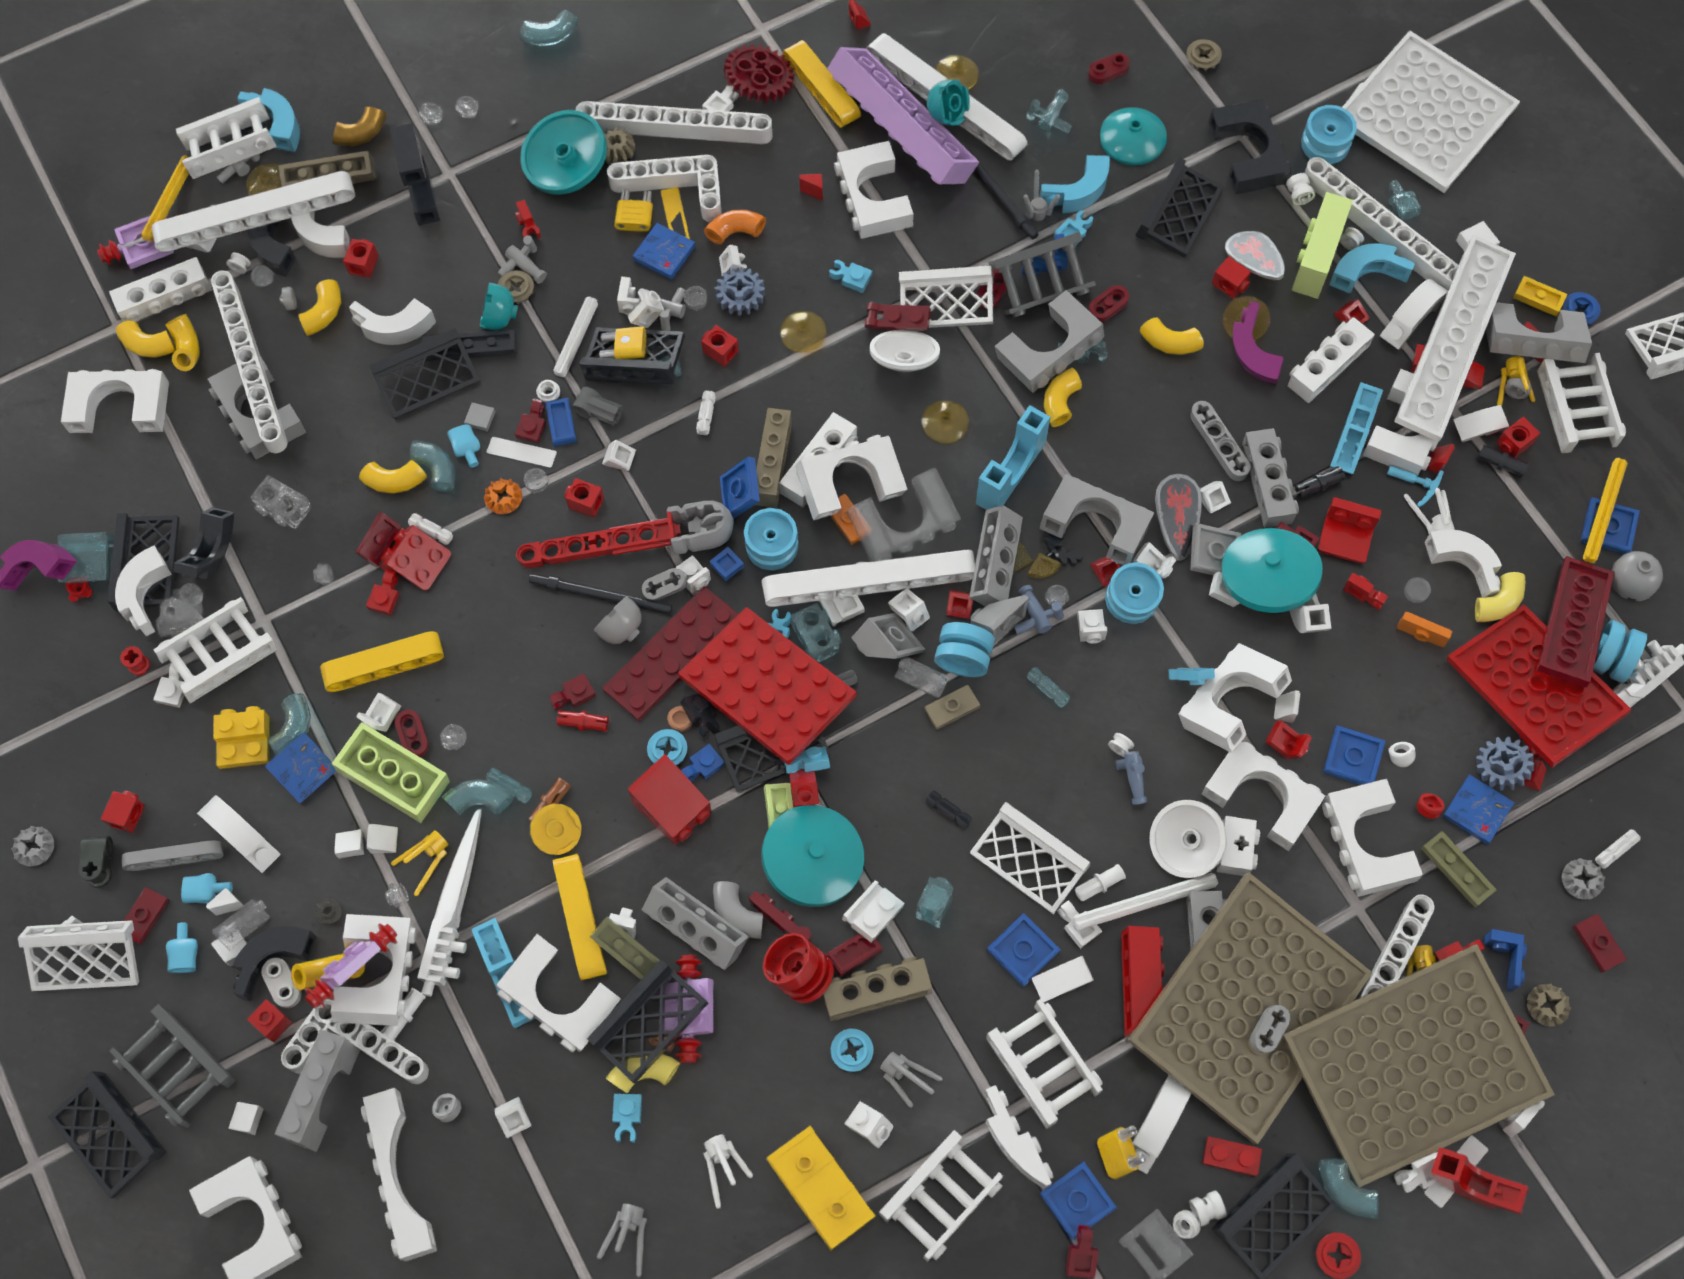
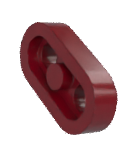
M1115 53L1097 60L1089 66L1088 78L1095 84H1103L1116 79L1128 72L1130 60L1122 53Z
M998 269L992 270L994 280L993 309L1007 291L1002 272L999 273ZM987 285L980 286L976 294L978 297L982 298L986 294ZM982 304L979 306L980 308L987 310Z
M1114 285L1091 301L1088 311L1101 323L1106 322L1126 307L1129 300V292L1123 286Z
M413 710L401 711L395 718V726L402 747L421 758L429 750V742L422 721ZM408 722H413L410 728L405 727ZM415 744H421L420 748L417 750H414L413 746Z

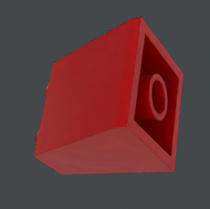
M666 754L628 788L633 805L674 845L679 841H685L691 835L692 829L698 823H704L711 814L710 802Z

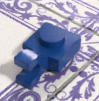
M708 744L689 758L692 765L685 767L681 772L691 782L699 775L706 780L724 767L725 762L713 747Z

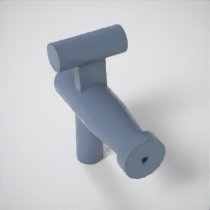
M1031 585L1020 588L1018 590L1019 595H1026L1029 598L1027 610L1031 618L1013 626L1017 635L1036 627L1039 633L1049 631L1052 625L1048 618L1055 617V619L1061 620L1064 617L1061 603L1054 602L1052 609L1044 611L1032 593L1033 588Z
M1139 751L1124 753L1125 759L1115 761L1117 770H1127L1129 784L1134 797L1132 798V804L1146 803L1147 796H1144L1143 785L1145 767L1141 756H1139Z

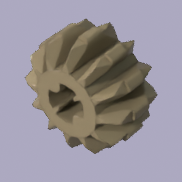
M615 127L614 131L606 129L607 154L605 161L607 164L627 162V159H632L633 152H635V143L631 133H627L625 128L618 131L617 127Z

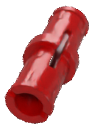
M561 709L558 711L560 717H557L556 724L559 726L577 727L581 731L591 729L607 732L608 730L606 725H609V716L591 715L587 711H581L580 713L563 711Z

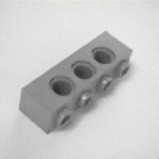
M1274 428L1246 432L1242 446L1245 457L1250 463L1249 472L1264 528L1278 526L1280 522L1286 525L1292 524L1296 514L1299 512L1297 501L1293 500L1292 497L1293 484L1291 479L1287 478V462L1281 456L1280 437H1276ZM1262 455H1267L1270 458H1264ZM1267 476H1273L1276 480L1269 479ZM1273 497H1278L1282 501H1276Z
M1004 505L987 509L985 512L969 598L985 607L988 604L1009 598L1023 517Z
M667 877L652 887L642 908V911L653 920L659 922L670 930L672 934L684 940L694 950L699 951L724 970L737 960L749 938L741 930Z
M1190 891L1186 901L1190 949L1194 947L1208 927V924L1203 921L1202 916L1210 915L1214 918L1225 903L1226 899H1222V891Z

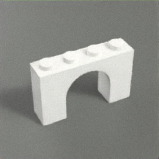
M889 141L837 153V162L834 163L837 176H841L842 194H847L848 198L846 199L847 210L849 213H853L852 225L854 231L859 232L861 239L913 227V211L908 196L885 201H873L863 196L858 189L869 178L895 172V157Z
M155 369L148 371L125 370L113 372L102 370L101 372H89L80 370L78 372H68L61 423L69 433H93L96 409L101 400L111 393L126 391L135 396L132 422L138 431L163 432L169 381L162 371Z
M1400 369L1387 399L1402 404L1414 374ZM1376 425L1363 456L1387 466H1393L1417 474L1418 476L1421 469L1424 471L1427 469L1431 457L1427 456L1429 450L1434 451L1438 442L1422 434L1402 436Z
M875 435L868 438L867 442L859 444L858 441H853L846 444L845 448L837 450V447H831L824 450L823 454L815 455L814 453H809L801 457L795 468L813 520L834 515L841 509L832 479L835 466L841 463L858 464L869 473L879 502L901 496L907 490L889 436L881 438L880 435Z
M1239 643L1233 651L1227 654L1226 659L1221 665L1215 669V678L1208 679L1203 686H1200L1190 701L1181 708L1178 715L1184 729L1232 753L1247 734L1241 719L1217 707L1220 699L1228 691L1244 686L1256 688L1278 698L1292 682L1288 666Z
M1240 742L1232 753L1229 752L1205 786L1202 795L1224 808L1241 783L1250 779H1263L1272 783L1280 791L1284 806L1281 816L1269 832L1267 838L1289 851L1325 798V795L1315 785L1307 784L1300 780L1295 772L1285 770L1277 765L1273 758L1258 753L1250 743Z
M1387 779L1328 793L1322 803L1323 813L1326 818L1330 819L1332 825V838L1335 842L1338 841L1341 850L1339 852L1340 860L1344 866H1347L1350 874L1348 876L1349 885L1352 890L1356 891L1357 897L1414 883L1423 875L1414 851L1380 858L1366 853L1356 841L1354 826L1358 819L1388 811L1396 803Z
M346 915L343 933L345 949L354 942L358 944L362 941L369 942V932L377 933L379 931V923L384 926L389 924L396 931L397 936L395 938L397 944L390 942L387 945L388 952L378 951L388 957L393 964L390 974L384 981L368 988L335 986L334 1000L331 1005V1015L334 1023L398 1026L399 1017L405 1014L406 1001L402 1000L403 992H407L409 987V976H406V968H411L413 953L409 951L410 944L415 943L416 928H412L411 918Z
M536 934L496 985V988L500 990L497 995L509 1004L512 1000L520 1006L518 1011L529 1020L535 1017L542 1023L539 1027L548 1035L552 1036L555 1033L562 1038L561 1044L572 1053L575 1049L581 1052L588 1043L587 1038L606 1019L621 998L599 983L585 1003L575 1012L558 1015L547 1011L537 999L535 991L536 980L558 950Z
M251 1156L189 1190L199 1214L208 1218L241 1200L255 1201L263 1212L264 1229L257 1243L247 1251L222 1264L228 1279H265L302 1257L299 1251L302 1248L301 1242L295 1233L291 1234L288 1228V1224H290L289 1216L284 1209L280 1210L276 1202L279 1199V1195L272 1184L269 1185L265 1178L268 1175V1171L264 1163Z

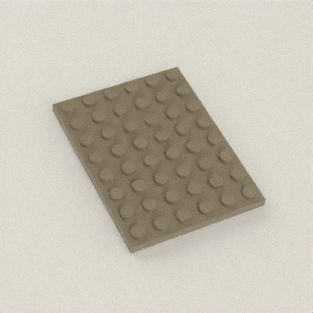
M1248 872L1244 874L1127 1041L1253 1144H1258L1302 1079V1075L1283 1036L1277 1047L1269 1053H1258L1251 1047V1034L1264 1010L1274 1005H1281L1288 1010L1290 1022L1284 1032L1285 1034L1353 1002L1373 972ZM1279 1012L1271 1014L1274 1017L1271 1026L1274 1023L1281 1022L1278 1018ZM1269 1032L1265 1036H1259V1039L1262 1041L1261 1046L1269 1044L1266 1041Z
M1477 944L1283 1034V1038L1358 1188L1438 1151L1439 1147L1444 1148L1555 1095Z

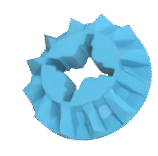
M671 729L656 732L650 738L647 745V753L653 763L658 761L664 755V751L660 749L665 748L670 740L671 748L674 751H670L667 756L675 765L683 762L687 753V743L683 735Z
M846 1029L834 1038L831 1045V1056L839 1068L848 1072L861 1071L869 1065L872 1059L873 1044L869 1036L863 1031ZM848 1040L853 1047L863 1046L856 1052V1061L850 1054L842 1055L848 1050Z

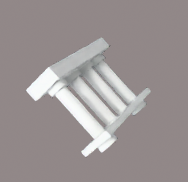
M259 97L176 129L177 135L187 151H191L192 157L184 159L182 162L193 179L276 147V143L267 128H262L261 122L270 118ZM253 126L254 133L242 137L240 130ZM232 134L233 141L221 145L220 138ZM211 142L212 149L200 153L199 146Z
M1595 353L1587 366L1562 369L1556 367L1553 359H1544L1537 373L1561 453L1571 452L1579 440L1609 437L1612 447H1617L1625 437L1626 428L1621 423L1606 375V364L1602 361L1600 353ZM1590 375L1593 386L1565 389L1561 385L1560 378ZM1596 395L1600 407L1571 410V408H1568L1566 399ZM1603 416L1606 425L1604 428L1578 431L1574 428L1572 419Z
M241 597L228 602L222 609L172 639L163 641L154 649L159 661L164 663L170 660L185 681L184 684L180 685V688L189 703L199 699L277 650L269 634L265 633L262 636H258L243 614L248 612ZM233 620L236 621L250 640V643L241 649L235 647L222 629L223 626ZM212 633L229 654L228 657L220 662H215L200 642V640ZM190 646L207 668L197 676L192 675L178 655Z
M1040 999L1034 1006L1038 1013L1007 1033H1000L995 1028L987 1034L986 1039L1045 1128L1048 1129L1056 1124L1058 1110L1088 1090H1091L1096 1097L1103 1089L1101 1088L1102 1081L1095 1071L1090 1072L1054 1019L1056 1014L1053 1008L1048 1003L1044 1004ZM1042 1022H1045L1053 1035L1020 1056L1018 1054L1015 1056L1010 1048L1012 1042ZM1060 1044L1068 1058L1038 1078H1030L1025 1071L1027 1065ZM1075 1066L1083 1081L1052 1102L1050 1100L1045 1101L1040 1093L1043 1091L1042 1088Z
M955 1130L879 1212V1215L886 1222L891 1218L895 1221L898 1219L929 1249L924 1255V1259L927 1262L932 1257L937 1260L947 1249L944 1243L987 1195L993 1198L1002 1187L999 1182L1003 1176L1000 1173L992 1180L961 1150L962 1147L959 1143L962 1137ZM947 1156L950 1159L954 1158L984 1187V1190L975 1200L942 1170L944 1167L941 1163ZM928 1177L932 1180L935 1178L966 1208L956 1221L924 1191L925 1187L922 1184ZM910 1197L913 1200L917 1199L948 1229L938 1241H935L905 1211L907 1208L903 1205Z

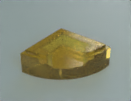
M1039 553L1028 572V576L1034 578L1049 577L1059 570L1061 563Z

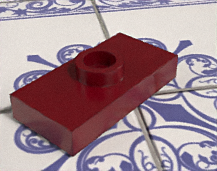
M147 887L144 888L124 921H133L132 941L139 945H142L170 901L168 898Z
M1598 913L1573 926L1601 973L1627 960Z
M859 933L827 952L826 955L832 961L834 971L839 977H842L881 953L883 947L876 938L871 943Z

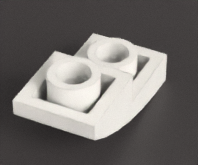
M1501 405L1454 419L1462 443L1482 435L1487 436L1509 428Z
M1083 956L1032 978L1043 1002L1094 981Z

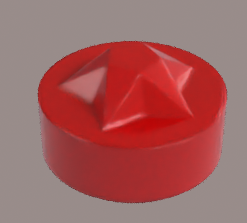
M1425 793L1420 796L1416 807L1418 812L1424 817L1435 819L1443 812L1444 802L1437 795Z

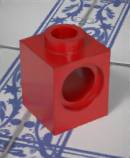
M352 239L343 262L348 274L370 278L379 255L374 243L365 239Z
M1228 256L1215 271L1212 285L1234 299L1239 292L1243 294L1249 287L1250 281L1248 280L1251 271Z
M717 325L711 331L708 330L702 337L703 353L723 367L739 352L738 339Z
M1523 416L1502 433L1496 444L1503 453L1506 451L1509 453V456L1516 458L1534 444L1540 432Z
M575 478L573 484L567 487L564 498L569 509L595 518L604 500V495L601 487ZM582 495H587L585 499H578Z
M800 769L795 773H789L794 808L803 805L819 804L815 771L805 772L804 769Z
M113 791L101 820L109 827L133 834L145 805L138 800L139 796L132 792L124 791L121 794Z
M267 999L247 1019L272 1042H275L293 1023Z

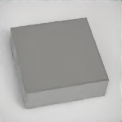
M471 403L464 424H469L471 428L488 432L495 409Z

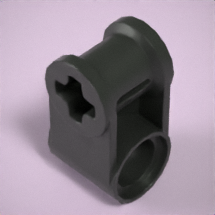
M111 836L83 838L80 842L79 875L95 888L104 887L111 879L112 857L114 855V843Z

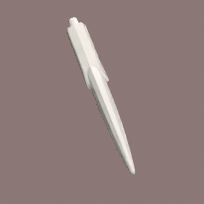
M1656 640L1649 642L1647 646L1652 652L1651 655L1653 657L1645 659L1643 662L1639 659L1634 673L1627 680L1628 684L1620 683L1613 691L1631 708L1684 665L1682 655H1684L1683 644L1674 648L1673 645H1663L1660 647Z
M481 809L474 813L460 843L432 921L417 977L424 982L422 989L424 996H432L434 985L445 986V977L458 979L460 975L459 968L448 967V964L452 963V958L450 957L452 951L465 953L467 947L466 943L457 942L455 938L458 939L459 936L456 929L459 927L461 920L460 915L472 870Z

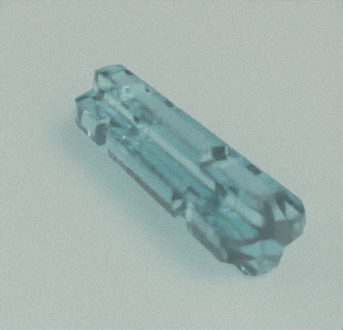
M1037 667L1032 668L1027 674V678L1033 684L1037 683V687L1050 699L1054 698V702L1059 707L1065 706L1070 696L1065 691H1060V687L1048 676H1043V672Z
M491 768L486 775L488 782L493 785L497 784L498 788L513 797L517 796V799L523 803H527L532 796L531 789L526 786H520L521 783L506 774L502 775L501 771L496 768Z

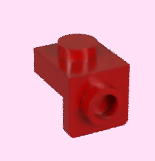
M1277 721L1265 743L1286 759L1301 758L1307 753L1312 737L1309 734L1299 735L1283 721Z

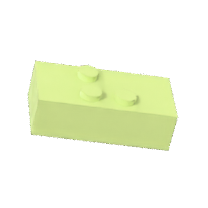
M1326 192L1317 219L1312 218L1303 244L1307 245L1306 250L1301 249L1297 262L1301 263L1291 291L1318 299L1353 200Z
M362 722L332 762L333 767L339 774L419 823H422L450 782L445 772Z

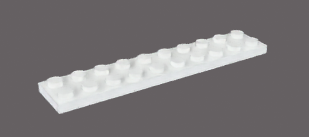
M1474 234L1471 236L1394 422L1437 442L1440 441L1516 253Z

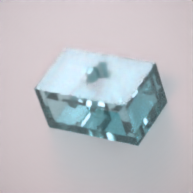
M941 877L936 879L929 878L917 904L916 918L940 928L953 899L954 887L950 886L951 883Z

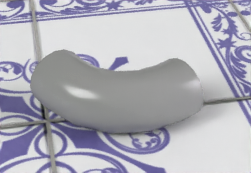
M727 881L714 883V908L718 915L750 938L761 939L763 913L749 911L742 906L739 901L738 884Z

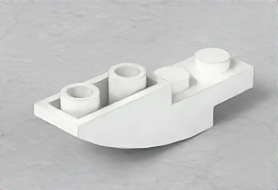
M996 1085L986 1089L984 1095L994 1115L987 1119L986 1125L995 1142L1009 1161L1022 1174L1040 1187L1048 1188L1052 1184L1050 1179L1053 1178V1174L1048 1163H1042L1038 1153L1042 1151L1036 1137L1031 1138L1029 1132L1018 1136L1017 1132L1020 1131L1014 1115L1010 1117L1007 1112L1006 1106H1009L1003 1090L998 1092Z

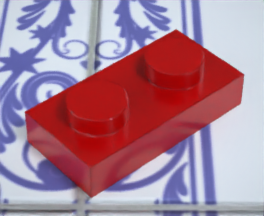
M1208 1136L1206 1137L1202 1165L1257 1177L1262 1149Z

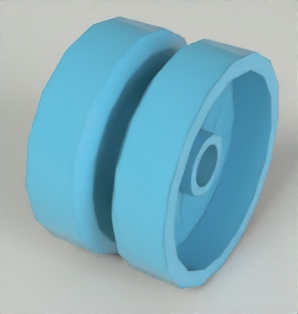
M1325 105L1315 109L1307 120L1301 138V147L1305 155L1310 159L1315 157L1322 158L1329 164H1334L1344 159L1348 154L1357 131L1353 115L1346 109L1336 105Z
M775 508L762 509L751 515L745 524L744 539L747 556L752 563L761 569L771 571L782 569L789 565L796 557L798 551V532L792 517L783 510Z
M1134 562L1123 565L1116 570L1106 589L1105 601L1107 609L1113 617L1124 623L1137 624L1146 621L1152 617L1163 598L1164 586L1162 578L1155 569L1147 564Z
M1611 619L1600 635L1593 671L1603 674L1609 669V677L1611 679L1625 683L1633 673L1643 653L1647 634L1634 628L1626 633L1624 624Z
M961 622L947 623L942 626L939 639L941 644L937 646L934 662L943 670L964 677L984 676L988 671L990 662L988 655L992 653L995 638L992 633L976 625Z

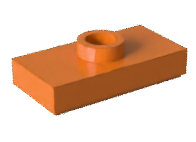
M844 494L838 498L841 509L836 514L830 516L849 543L853 545L870 535L871 528L847 495Z
M1409 612L1404 613L1397 625V629L1414 635L1416 639L1424 642L1428 641L1442 648L1448 642L1453 632Z

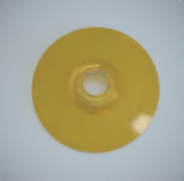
M948 56L942 59L935 69L948 80H960L961 85L966 86L968 90L978 80L976 64L964 56Z
M277 164L260 165L252 170L246 179V189L250 196L282 187L279 166Z
M1242 296L1229 303L1223 314V325L1230 337L1233 338L1234 322L1242 323L1244 307H1249L1250 301L1260 303V310L1252 334L1253 339L1257 340L1267 331L1270 323V313L1267 306L1260 299L1252 296Z
M799 311L789 315L783 321L780 335L783 343L789 349L802 353L810 352L820 347L824 342L826 326L818 315L808 311Z
M944 400L931 404L925 410L922 417L924 432L929 438L939 443L958 441L966 434L969 426L967 412L961 405L953 401ZM947 416L950 417V419L944 420L942 419V417Z

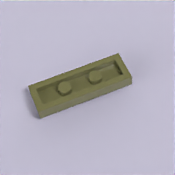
M1443 831L1421 848L1475 908L1497 890Z
M608 916L590 935L592 940L640 980L659 962L655 955Z

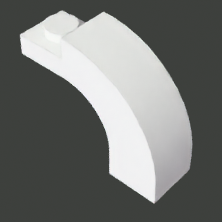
M315 211L291 217L298 236L308 249L325 257L345 258L349 248V236L344 225H320L314 221Z
M1432 279L1424 281L1403 302L1380 336L1397 349H1401L1423 319L1432 311H1436L1442 304L1448 290Z
M415 298L405 309L392 316L376 315L356 301L349 307L353 315L352 320L362 328L365 337L379 344L399 345L411 342L425 334L436 323L432 310Z
M1439 530L1430 532L1425 545L1431 564L1445 561L1459 562L1467 566L1475 575L1482 598L1492 597L1499 592L1500 580L1496 573L1502 565L1498 556L1488 544L1464 531Z
M155 546L142 551L128 562L118 578L115 589V599L119 612L126 621H131L136 631L141 629L146 636L152 634L155 630L144 610L143 601L145 594L153 584L171 575L162 555Z
M1316 594L1304 605L1290 610L1293 623L1300 633L1332 629L1328 604L1320 605Z
M217 795L197 813L261 873L281 855Z
M1168 1075L1157 1094L1146 1119L1132 1142L1136 1155L1144 1153L1146 1156L1142 1158L1147 1157V1161L1138 1167L1139 1170L1146 1174L1168 1140L1191 1095L1190 1091L1170 1075Z

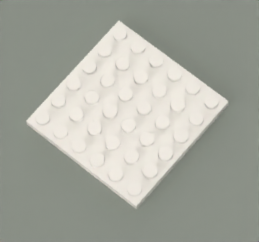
M1409 31L1342 108L1353 115L1356 121L1357 131L1355 134L1445 193L1517 108L1520 101L1415 33Z

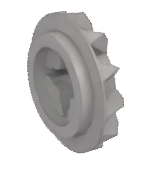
M30 826L26 830H21L17 838H13L14 845L11 848L14 858L20 864L37 866L45 862L52 854L54 839L45 828ZM35 840L40 849L31 848L29 851L25 843H33Z
M1579 858L1570 861L1563 869V885L1576 898L1592 899L1599 895L1604 888L1605 876L1601 873V867L1593 864L1592 860ZM1583 871L1585 876L1593 879L1584 884L1583 880L1574 878L1579 877Z

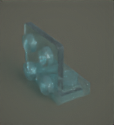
M107 532L58 534L57 545L65 548L77 562L64 580L57 579V581L60 583L108 580V547H113L114 536Z

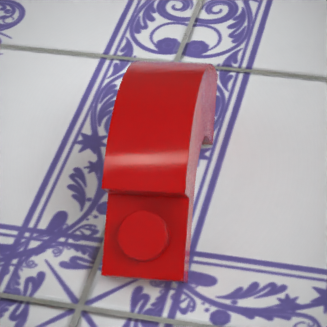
M1439 1147L1431 1171L1433 1178L1438 1183L1458 1195L1493 1209L1497 1207L1519 1215L1522 1214L1529 1190L1528 1186L1485 1172L1471 1164L1466 1155Z

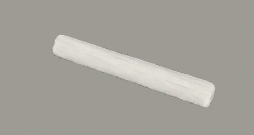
M587 297L553 369L556 376L564 378L567 375L598 306L595 298Z

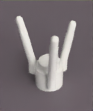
M1439 488L1435 489L1441 514L1432 518V524L1409 495L1404 494V498L1424 523L1429 534L1439 530H1455L1445 490L1440 492Z
M723 1134L707 1140L704 1143L707 1151L703 1153L708 1165L716 1208H720L721 1203L713 1160L715 1163L721 1162L731 1185H735L736 1181L726 1160L730 1157L729 1153L749 1178L753 1177L747 1165L734 1149L732 1142L726 1141Z

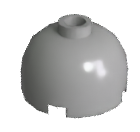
M1632 551L1626 553L1611 567V571L1614 572L1612 587L1615 592L1625 599H1628V597L1636 599V601L1649 599L1659 589L1663 580V569L1659 561L1653 555L1646 552Z
M626 596L602 619L594 631L601 639L611 644H620L626 639L631 642L640 633L637 628L642 622L641 611L636 603Z

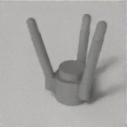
M1035 170L1033 200L1030 202L1028 195L1023 196L1028 218L1041 221L1046 215L1050 216L1052 209L1060 199V195H1056L1048 206L1047 202L1039 197V170Z
M891 1052L880 1067L885 1072L883 1078L894 1087L908 1107L912 1108L913 1103L894 1078L896 1077L900 1080L905 1075L922 1089L933 1094L934 1090L908 1071V1068L911 1067L939 1082L942 1081V1077L908 1060L902 1054L898 1056L895 1052Z
M623 1204L621 1212H617L615 1222L597 1255L598 1259L603 1257L618 1227L622 1229L615 1247L616 1252H620L627 1230L635 1232L636 1227H638L637 1277L642 1275L644 1228L647 1221L646 1218L642 1217L644 1209L630 1204Z

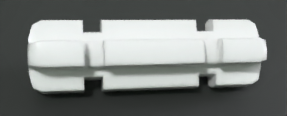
M704 391L698 416L699 421L696 426L697 433L700 435L709 434V425L714 409L713 404H715L716 398L713 391Z
M416 513L412 514L408 520L410 526H416L431 538L439 539V542L444 545H448L453 538L450 531L441 529V526L427 519H422V516Z
M1629 830L1595 858L1596 863L1603 869L1607 868L1641 839L1640 835L1635 830Z

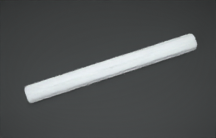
M1214 873L1202 875L1075 915L1073 924L1077 930L1088 928L1186 897L1190 891H1205L1215 888L1218 885V880Z

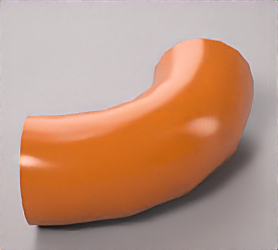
M731 210L713 219L705 227L704 234L710 241L716 244H722L729 235L736 232H744L753 237H758L765 227L766 217L749 210Z

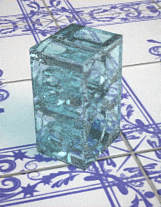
M815 603L792 614L791 624L806 653L817 662H821L840 653L839 643H842L837 630L831 629L829 625L831 621L825 609L821 610L818 603ZM809 620H816L818 622L814 626L806 624ZM820 640H826L829 642V644L826 646H819L817 642Z

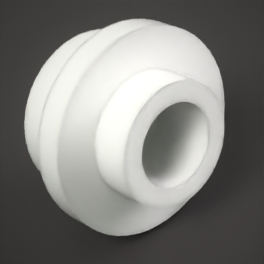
M544 380L537 387V396L543 402L557 400L560 396V388L552 380Z
M1182 1210L1174 1217L1173 1229L1181 1238H1193L1200 1232V1221L1191 1211Z

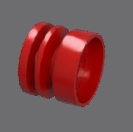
M790 933L778 938L769 947L763 961V971L766 978L792 1000L799 1003H809L820 998L828 989L833 979L834 968L832 961L801 934Z

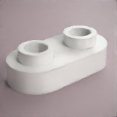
M280 958L268 960L263 965L262 977L275 1003L282 1008L296 1006L301 999L302 992L296 989L292 983L290 966ZM274 967H278V972L275 975H271V970ZM289 989V995L282 997V992Z

